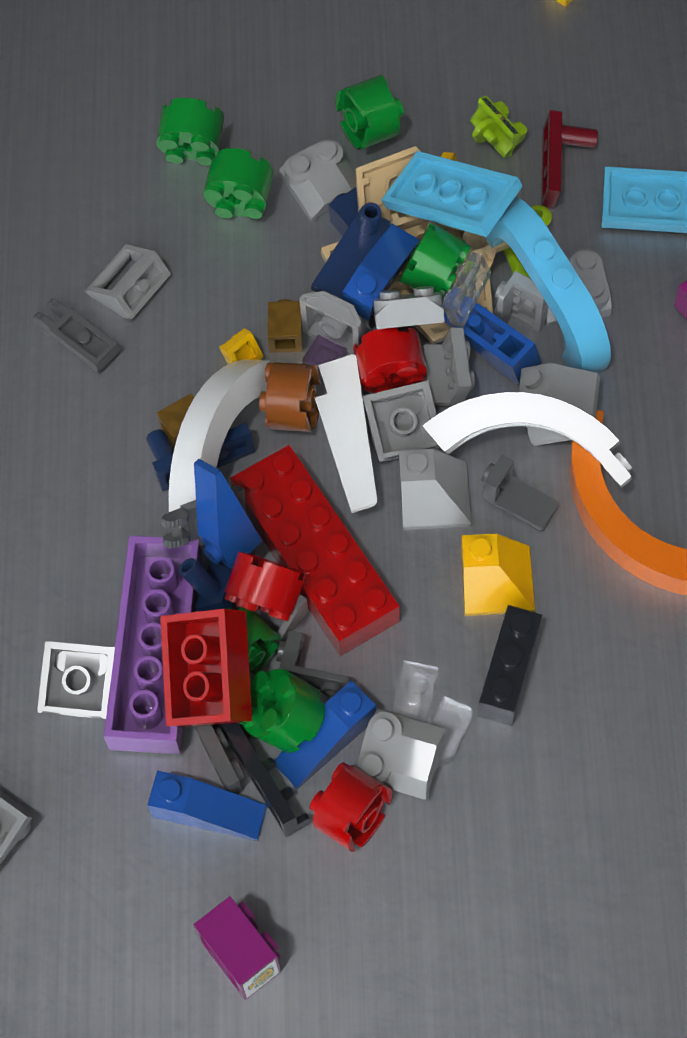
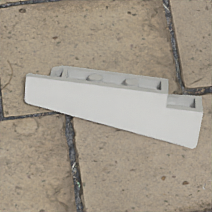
M351 354L318 365L327 394L315 397V401L351 513L375 506L377 494L356 355Z

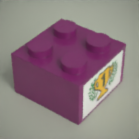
M229 896L195 922L193 926L202 945L244 1000H246L281 972L278 962L281 955L278 952L279 947L266 931L261 935L257 931L258 926L255 923L256 918L243 901L237 905Z

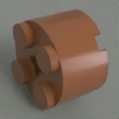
M267 363L265 368L267 389L266 391H261L259 397V409L261 412H266V428L271 430L312 432L311 428L315 429L319 417V410L315 401V397H319L317 396L315 385H321L318 366L297 363Z

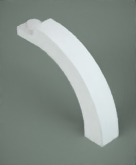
M242 359L232 362L213 374L196 394L181 424L174 448L169 480V512L179 509L180 505L196 500L194 462L201 459L213 467H217L222 444L233 421L246 405L260 397L261 391H266L267 389L265 368L266 364L270 363V360ZM199 538L200 545H204L201 538Z
M524 392L488 394L456 404L439 413L423 425L448 455L468 440L499 428L529 426L550 430L568 437L590 452L621 488L632 480L631 475L628 473L632 466L620 452L615 456L611 453L612 450L620 445V441L607 427L581 409L544 395Z

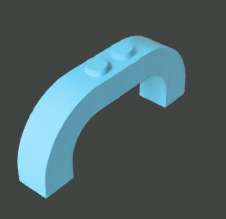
M515 197L485 238L491 248L503 242L510 246L548 304L564 336L565 350L561 358L566 366L600 373L610 363L611 348L599 310L545 223L525 201Z

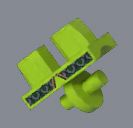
M487 96L479 98L478 109L470 119V122L475 127L472 138L476 143L488 141L503 158L510 157L515 146L523 142L527 134V128L521 121L511 123L507 119L509 115L508 107L502 101L493 103Z

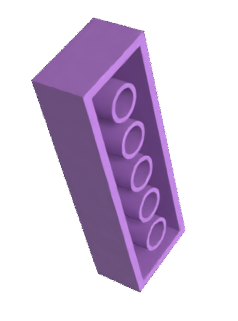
M129 535L103 735L109 750L181 754L184 727H166L160 616L197 612L194 608L199 593L178 571L180 565L189 558H194L202 566L203 555L199 539L189 541L188 545L180 546V548L171 549L163 546V537Z

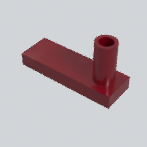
M550 110L543 126L541 205L548 209H554L561 193L562 144L595 148L598 137L597 129L562 125V111Z

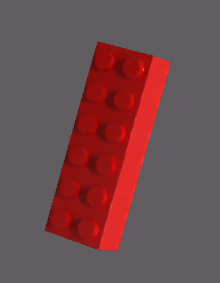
M290 445L230 477L231 486L238 485L245 489L246 514L276 561L288 569L294 568L306 573L300 595L307 599L309 611L340 657L400 622V606Z

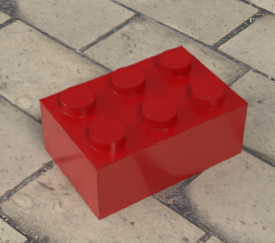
M216 609L160 616L166 727H193L252 721L246 611Z

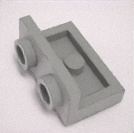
M515 271L508 281L503 280L496 291L495 298L498 299L494 315L505 323H508L510 318L540 332L546 323L548 304L532 279Z
M450 327L442 344H424L422 347L427 368L425 379L429 382L434 406H454L464 402L469 391L474 388L475 376L473 370H469L468 364L470 343L465 341L463 328Z

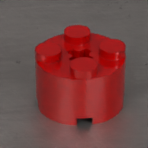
M398 327L375 329L361 337L362 343L359 346L355 343L353 347L354 355L357 358L361 386L365 391L377 393L425 381L427 368L416 330L407 327L408 332H400Z
M238 551L225 589L226 595L224 599L234 602L242 608L255 612L258 609L268 613L269 616L289 622L290 616L293 615L306 573L294 568L288 569L280 565V563L253 554Z
M342 762L333 772L332 781L326 790L319 791L313 797L309 809L314 812L313 827L350 852H354V845L363 847L381 825L385 815L380 810L384 802L390 805L393 793L391 788L355 765L349 766Z

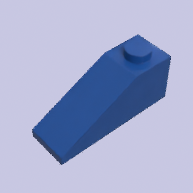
M391 223L358 266L344 288L341 299L354 305L357 314L369 321L375 312L373 300L380 297L379 292L390 289L420 240Z
M461 292L444 310L445 323L451 328H463L465 341H469L470 346L490 365L518 386L520 385L522 368L537 366L542 363L534 342Z
M198 459L194 462L198 535L206 546L203 552L213 563L218 565L221 562L232 569L238 551L250 554L262 542V539L222 472L203 460Z
M351 680L325 703L324 719L316 736L310 742L304 740L297 746L300 749L296 752H281L274 760L276 763L275 767L298 790L367 728L369 721L376 712V705Z
M158 770L147 804L152 818L257 842L267 805L199 780Z

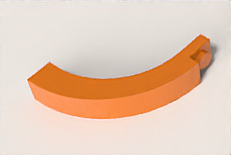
M597 410L596 420L603 424L604 411ZM572 440L569 461L572 495L579 516L595 542L613 561L637 578L655 587L687 596V549L665 543L635 525L620 510L609 493L602 475L600 463L590 452Z

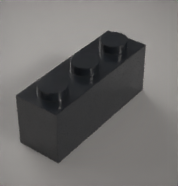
M510 605L507 606L479 700L478 717L512 726L539 635L543 614Z

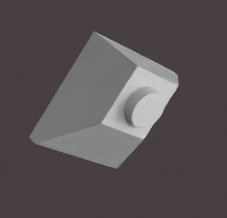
M554 363L526 367L521 369L519 392L539 394L561 400L581 409L596 419L600 375L595 372ZM526 426L531 444L534 446L571 440L550 430Z
M435 449L399 451L403 530L471 527L467 462Z

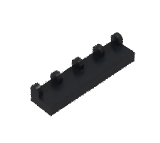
M238 723L217 724L284 835L287 837L309 824L311 819L307 813L295 817L286 802L294 795L291 787H286L279 791L268 773L276 766L273 758L270 757L261 761L250 744L257 738L250 735L247 731L243 732Z

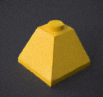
M497 533L461 535L460 555L465 616L505 614L508 605L535 612L530 546Z

